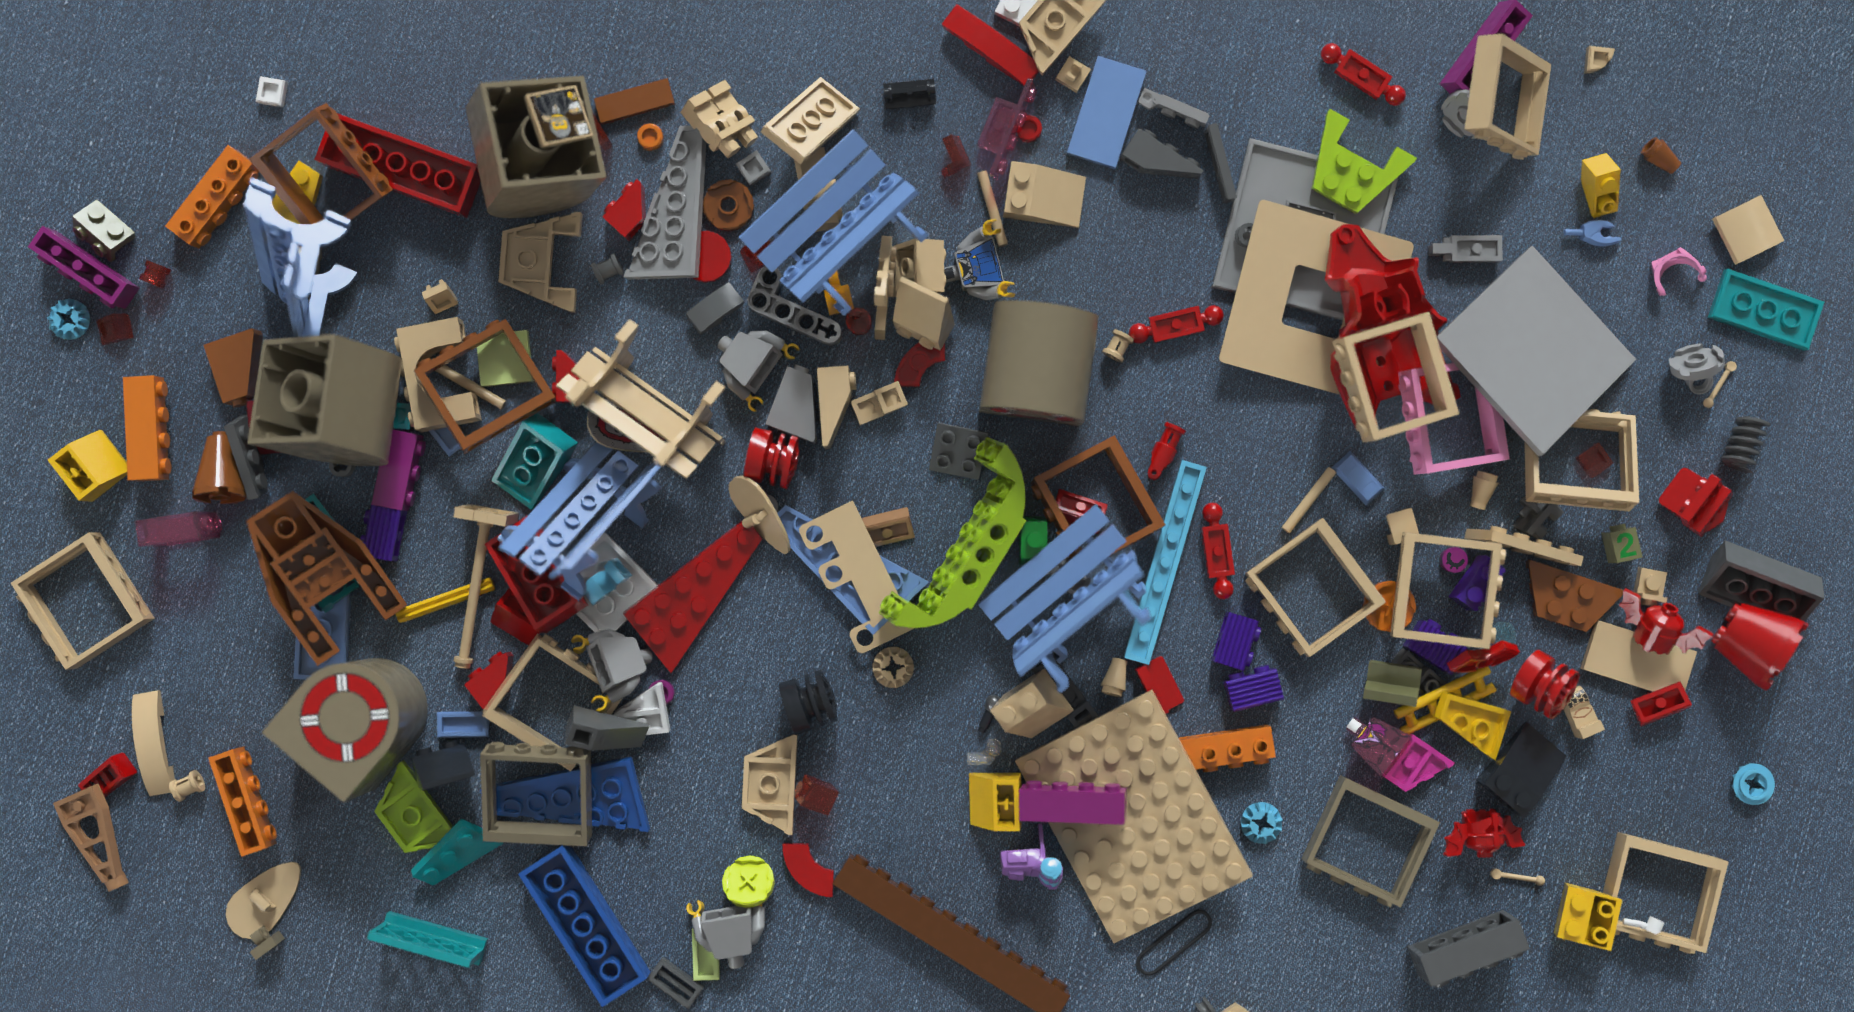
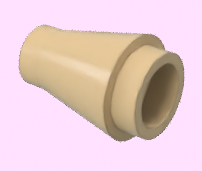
M1477 471V475L1473 476L1470 506L1482 510L1486 509L1491 496L1499 484L1497 482V475Z
M1112 658L1111 664L1101 683L1103 687L1102 693L1114 697H1122V693L1126 692V660Z

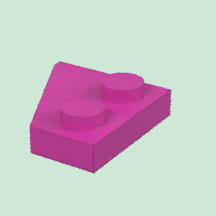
M1410 734V737L1405 741L1399 753L1382 776L1401 790L1407 792L1416 787L1418 783L1434 777V774L1445 768L1452 767L1454 762L1415 735Z

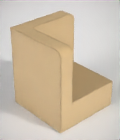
M1412 508L1402 509L1401 511L1386 515L1391 534L1386 535L1389 545L1401 543L1402 532L1419 534Z

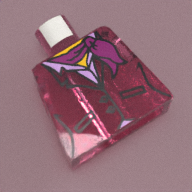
M1354 717L1346 727L1347 731L1357 737L1351 745L1353 749L1383 779L1413 741L1409 734L1375 717L1367 725Z

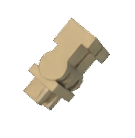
M723 80L708 88L707 91L705 90L688 99L680 113L693 129L697 128L700 131L702 138L710 144L709 148L713 152L720 149L727 158H730L741 148L735 141L736 139H739L742 145L747 148L755 143L758 136L751 127L755 122L754 118L748 114L742 105L737 103L729 92L731 89L730 85L726 80Z

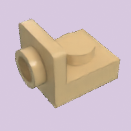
M1638 567L1634 592L1641 596L1642 605L1653 606L1658 603H1667L1668 598L1663 597L1667 572Z

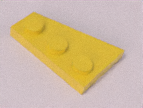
M298 160L290 175L315 206L323 176ZM275 194L272 199V207L275 212L283 219L301 225L279 196Z
M1442 691L1434 716L1489 758L1496 760L1511 711Z

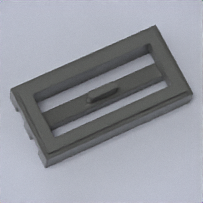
M665 957L660 959L647 978L648 981L687 1009L690 1008L704 988L701 983L693 981L691 976ZM664 966L666 969H668V970L671 971L673 974H675L676 976H678V977H679L680 979H682L684 982H686V983L689 984L691 987H693L694 989H696L695 992H694L693 990H691L690 988H688V987H687L686 985H684L683 983H681V982H680L679 980H677L675 977H673L672 975H670L668 972H666V971H665L664 969H662L661 967ZM657 973L690 996V999L687 1000L655 975Z

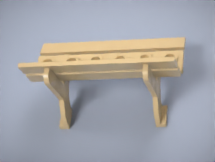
M629 319L615 336L619 344L611 358L596 347L592 350L606 364L587 351L571 370V373L580 379L576 380L567 374L557 384V387L566 393L565 398L575 407L583 405L655 457L653 462L656 465L663 467L666 464L687 479L697 468V465L677 452V448L700 464L716 444V442L697 430L695 426L722 446L726 443L720 435L706 426L713 416L709 406L711 407L725 387L716 381L702 398L694 415H690L627 370L634 360L628 348L638 330V325ZM613 369H616L618 372H620L621 374H623L625 377H627L628 379H630L632 382H634L635 384H637L639 387H637L636 385H634L633 383H631L629 380H627L626 378H624L622 375H620L619 373H617V372H616L615 370H613ZM597 390L598 392H600L602 395L607 397L609 400L614 402L616 405L621 407L623 410L628 412L630 415L635 417L637 420L642 422L644 425L649 427L651 430L656 432L658 435L663 437L668 442L665 443L662 440H660L658 437L653 435L651 432L646 430L644 427L639 425L637 422L632 420L630 417H628L623 412L618 410L616 407L611 405L609 402L604 400L602 397L597 395L595 391ZM667 407H669L670 409H672L673 411H675L677 414H679L680 416H682L684 419H686V420L689 421V422H686L685 420H683L681 417H679L678 415H676L674 412H672L671 410H669Z

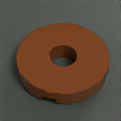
M731 179L720 180L711 185L707 190L708 192L703 200L704 214L708 221L717 229L735 231L744 227L752 218L754 200L748 188L740 182ZM733 199L736 203L734 210L730 212L722 210L723 201Z

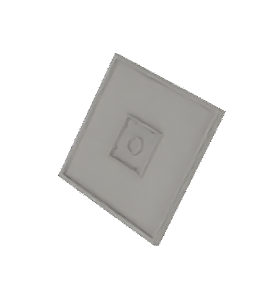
M1250 138L1236 188L1237 198L1232 204L1212 288L1236 293L1247 248L1237 244L1235 241V231L1245 223H1254L1258 204L1261 200L1271 201L1347 224L1359 225L1361 228L1384 234L1398 177L1357 214H1354L1311 189L1316 161L1319 155ZM1245 229V233L1242 234L1244 240L1248 238L1249 242L1251 231L1247 232V229ZM1297 265L1285 306L1339 320L1344 318L1341 293L1333 291L1324 280L1326 272Z
M1533 246L1522 253L1436 336L1440 349L1538 457L1543 455L1636 360Z

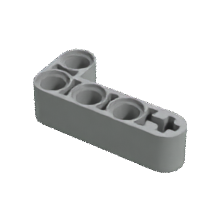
M766 266L761 268L747 299L748 305L754 313L825 345L833 346L840 342L842 330L837 322L777 296L782 286V283L779 281L782 278L779 269L776 268L772 272L777 274V280L769 285L764 283V277L771 272ZM758 296H765L767 298L766 305L762 308H756L753 304L754 299ZM781 306H787L790 308L789 316L783 319L779 318L777 310ZM806 316L814 319V323L809 329H804L800 326L801 319ZM819 321H822L821 327L826 330H830L831 327H834V331L837 335L830 336V338L827 339L826 333L818 329Z

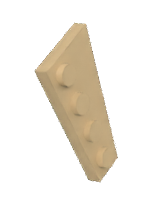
M1491 526L1490 530L1466 529L1464 539L1502 544L1503 548H1511V551L1528 555L1535 553L1534 557L1565 565H1582L1584 556L1574 554V549L1570 547L1558 546V549L1551 547L1552 542L1536 539V542L1529 541L1530 536L1521 533H1514L1513 536L1506 534L1507 529Z

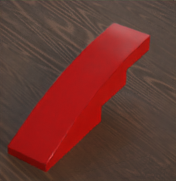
M958 4L955 5L943 21L942 26L945 30L964 41L965 46L983 56L987 63L1023 86L1028 87L1039 73L1032 57Z

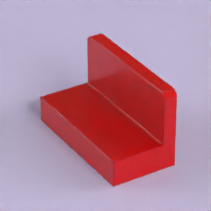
M509 588L496 603L490 622L529 645L537 633L540 635L541 632L534 630L512 590Z
M1162 656L1151 660L1149 665L1143 664L1134 669L1145 692L1153 690L1165 714L1169 713V709L1184 702V698Z

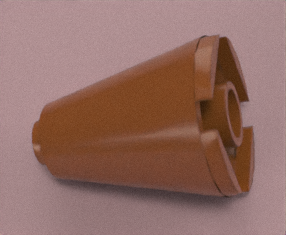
M215 431L206 438L192 490V498L195 501L211 504V500H220V504H233L245 501L246 491L226 432Z

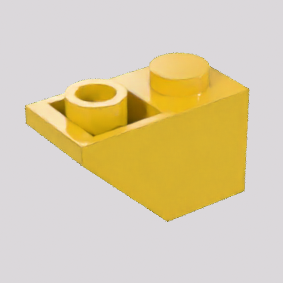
M1607 153L1582 160L1581 183L1593 218L1618 211L1621 169Z

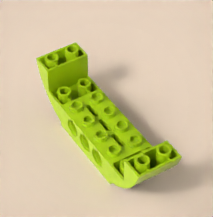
M987 437L978 445L974 460L998 475L989 482L985 496L974 506L972 517L960 529V536L956 543L947 550L946 559L943 564L934 571L933 580L929 587L921 592L917 606L893 591L883 599L879 614L893 625L921 628L941 624L957 616L966 608L972 610L1026 522L1023 519L1025 485L1022 471L1015 456L1006 444Z

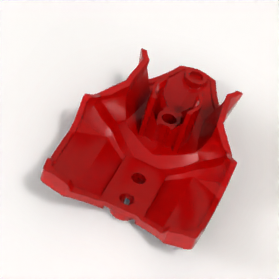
M1352 224L1341 225L1330 234L1328 262L1324 279L1333 291L1341 293L1345 326L1339 329L1340 339L1427 312L1430 314L1437 336L1438 331L1447 323V318L1440 316L1425 298V292L1417 272L1419 258L1414 257L1393 261L1387 259L1367 238L1359 225ZM1410 326L1353 343L1375 417L1378 405L1382 400L1401 395V391L1398 388V385H1400L1398 372L1422 368ZM1334 351L1330 355V370L1347 412L1356 428L1357 422L1354 413L1349 408V395L1347 388L1341 381V368L1339 361L1334 357V354H1336V351ZM1447 372L1455 400L1460 399L1459 386L1452 382L1450 374ZM1419 376L1423 401L1433 404L1425 376Z

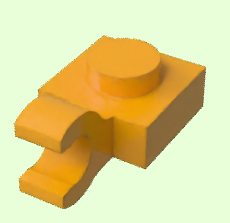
M836 271L829 278V283L852 308L850 311H853L854 306L849 285L841 286L838 272ZM823 290L829 315L840 314L833 306L836 300L826 290Z

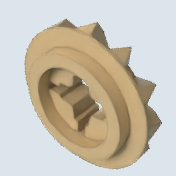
M899 647L885 648L874 659V676L885 687H901L913 675V660L905 650ZM890 656L893 657L895 664L905 666L897 670L895 679L891 671L882 670V668L890 665Z

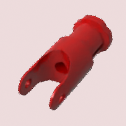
M1165 422V430L1151 452V465L1148 469V477L1151 480L1159 479L1162 471L1172 463L1177 453L1176 447L1181 436L1186 434V430ZM1173 433L1170 443H1167L1171 434Z

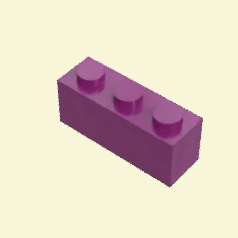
M393 430L389 462L387 465L379 466L371 505L402 511H409V508L413 506L415 501L414 483L418 481L421 468L418 466L420 456L424 455L426 442L423 441L424 436Z

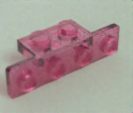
M1030 78L1027 79L1017 104L996 97L977 143L978 147L997 154L989 173L994 180L998 179L999 174H1004L1008 164V160H1005L1009 150H1014L1018 137L1015 135L1018 127L1022 128L1026 121L1027 113L1025 110L1028 103L1032 104L1035 99L1037 89L1035 88L1034 81Z

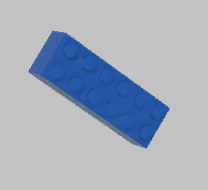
M561 845L518 874L601 1007L648 977L651 971L572 846Z

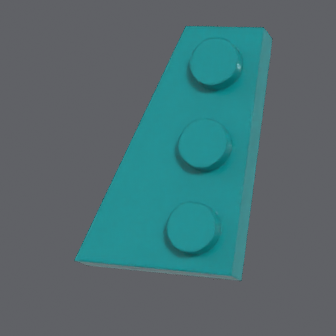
M460 819L411 869L412 877L430 885H435L499 847L503 842L483 841V828Z

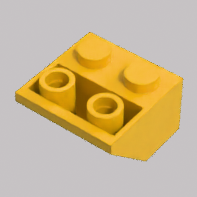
M102 430L67 444L48 459V462L79 501L93 502L127 475L126 460Z
M969 773L970 825L991 831L1021 830L1022 821H1019L1021 773Z
M1564 883L1554 934L1558 938L1611 951L1622 899L1589 888Z

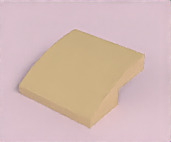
M1762 195L1712 219L1735 265L1784 241Z

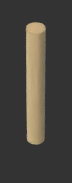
M981 171L977 173L990 220H997L992 223L993 230L1001 229V232L995 235L998 247H1002L1008 244L988 173L987 171Z
M446 365L435 370L501 410L506 405V400Z
M1330 467L1325 470L1281 527L1284 531L1290 534L1335 476L1336 471Z

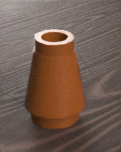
M1652 138L1641 151V154L1644 155V160L1667 171L1669 174L1674 173L1681 165V161L1678 160L1663 139Z

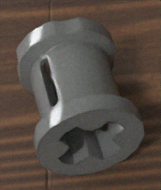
M615 253L598 264L595 262L591 263L593 272L601 285L608 278L617 274L620 276L624 274Z

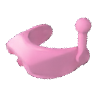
M1681 247L1651 262L1657 293L1659 296L1666 295L1660 283V278L1670 266L1676 264L1692 266L1699 272L1697 278L1700 282H1704L1707 279L1705 267L1701 266L1692 255Z

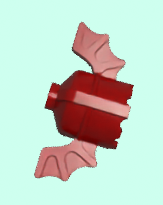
M1627 588L1623 590V600L1619 607L1623 608L1626 613L1625 623H1633L1637 626L1633 637L1637 644L1643 646L1644 651L1648 653L1654 651L1659 655L1664 653L1668 655L1673 647L1677 646L1685 654L1691 648L1703 649L1705 642L1714 636L1712 632L1700 626L1695 627L1688 633H1682L1684 620L1678 614L1679 610L1675 605L1671 603H1664L1662 606L1653 605L1648 607L1643 613L1640 606L1641 596Z
M1491 808L1490 811L1485 809H1479V811L1466 809V811L1461 812L1462 824L1454 822L1452 833L1444 837L1446 849L1443 855L1447 857L1461 855L1463 845L1476 851L1477 857L1480 858L1493 857V852L1497 851L1504 842L1511 848L1523 847L1525 843L1521 838L1522 828L1513 825L1509 815L1501 818L1500 813L1496 809Z

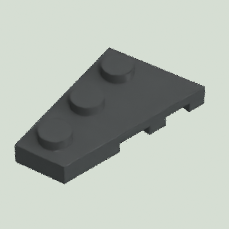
M244 413L225 425L224 429L248 500L259 498L268 491V484L264 473L262 456L259 454L257 446L247 444L250 429L248 427V414Z

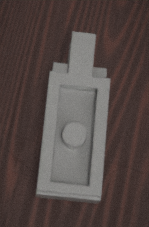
M1144 88L1138 102L1139 105L1148 110L1152 108L1162 109L1161 114L1173 119H1175V116L1185 119L1184 123L1197 129L1199 126L1205 127L1210 116L1204 111Z
M1453 235L1443 238V243H1432V245H1429L1428 256H1443V261L1449 263L1502 262V236Z

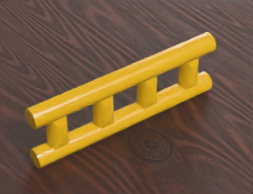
M1489 666L1477 668V671L1469 672L1419 697L1416 707L1403 705L1393 710L1397 719L1405 717L1407 724L1399 728L1401 734L1408 736L1439 720L1434 715L1438 706L1437 700L1440 699L1442 691L1462 697L1460 689L1474 682L1476 690L1463 696L1464 698L1478 701L1496 692L1494 684L1491 682L1485 685L1483 678L1491 674ZM1428 705L1430 713L1416 719L1414 712Z

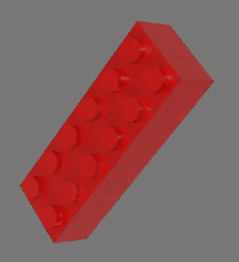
M338 114L339 120L346 129L353 133L356 142L362 150L370 155L378 171L388 179L389 185L393 189L392 191L456 215L468 217L481 182L477 164ZM325 130L314 160L325 167L363 180Z

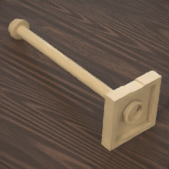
M473 504L455 507V518L477 521V525L480 526L459 656H454L453 659L455 667L468 669L473 664L474 659L469 656L487 550L485 543L488 542L490 527H493V524L500 526L515 524L518 522V512Z

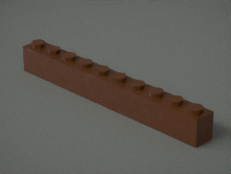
M849 854L833 880V885L1036 1012L1062 1011L1070 998L1069 990L1066 989L1068 986L1058 978L1051 980L1044 975L1046 972L1035 964L1029 966L1023 962L1024 958L1015 951L1010 950L1008 953L1000 948L1002 944L990 936L986 939L979 935L980 930L968 922L965 925L956 920L957 916L947 909L941 911L934 906L936 903L929 897L922 895L920 898L912 893L914 889L905 882L900 881L899 884L890 879L892 875L880 867L877 870L868 865L870 861L860 854H856V856Z

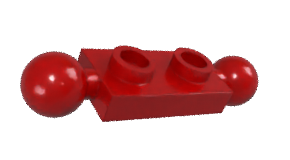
M1334 43L1326 44L1322 48V60L1327 64H1338L1334 73L1375 100L1383 93L1387 103L1392 106H1398L1404 102L1406 98L1404 88L1399 85H1388L1393 76L1351 49L1344 56L1341 54L1340 47Z
M1198 305L1149 317V326L1136 323L1130 327L1128 334L1134 339L1133 342L1137 344L1144 343L1149 336H1152L1153 343H1158L1205 331L1203 323L1211 326L1219 325L1224 318V313L1216 305L1209 306L1205 309L1204 313H1200Z
M1212 502L1206 504L1202 510V516L1209 522V526L1201 527L1208 578H1217L1213 586V592L1217 598L1224 600L1230 598L1234 592L1233 584L1227 580V576L1235 575L1228 524L1219 525L1223 510L1219 504Z

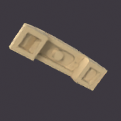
M160 690L135 694L132 698V729L135 751L141 776L149 796L171 793L169 782L175 779L173 766H168L160 716L164 715Z

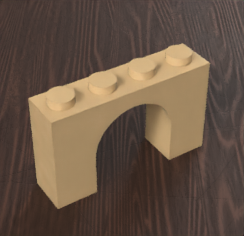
M458 317L396 329L398 337H395L394 341L397 351L401 352L403 360L401 375L405 377L407 385L404 387V396L406 401L410 402L411 412H408V418L411 427H414L415 430L421 433L447 428V426L415 377L414 369L417 368L416 365L419 362L430 358L447 346L453 345L455 347L463 343L462 339L466 337L464 322ZM469 392L441 398L457 425L482 421L478 397L474 393Z

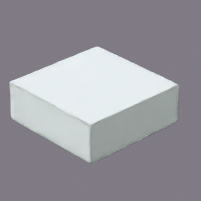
M260 76L256 102L284 108L288 82Z

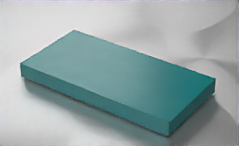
M1727 268L1723 270L1708 318L1807 351L1810 348L1825 302Z

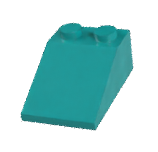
M537 413L522 421L491 481L533 510L570 459L578 442Z

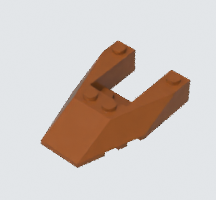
M291 491L246 520L270 602L317 666L338 653L340 649L313 614L310 607L352 579L356 580L385 620L407 606L365 544L294 491Z

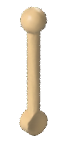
M1730 361L1725 364L1723 375L1709 398L1703 401V405L1706 408H1711L1714 405L1713 400L1730 372L1735 371L1737 368L1735 362Z
M1497 868L1492 869L1490 872L1491 877L1494 879L1503 877L1535 882L1538 886H1542L1545 883L1543 876L1530 877L1504 873Z

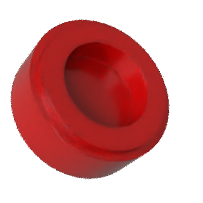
M1026 115L1018 121L1016 133L1022 141L1034 142L1041 135L1042 124L1037 117Z

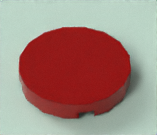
M701 231L699 278L693 279L704 283L714 282L729 270L732 261L731 249L726 240L719 234L711 231Z

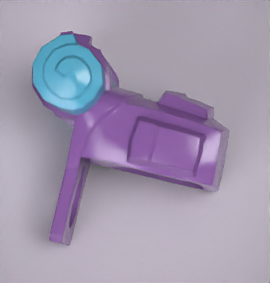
M1041 823L1038 824L1040 849L1001 851L1002 874L1008 876L1009 880L1021 881L1024 880L1025 876L1038 877L1043 886L1048 887L1049 890H1055L1062 881L1063 867L1056 858H1046Z

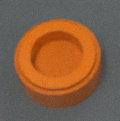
M649 123L643 125L638 130L637 139L644 149L653 151L661 147L664 135L657 125Z

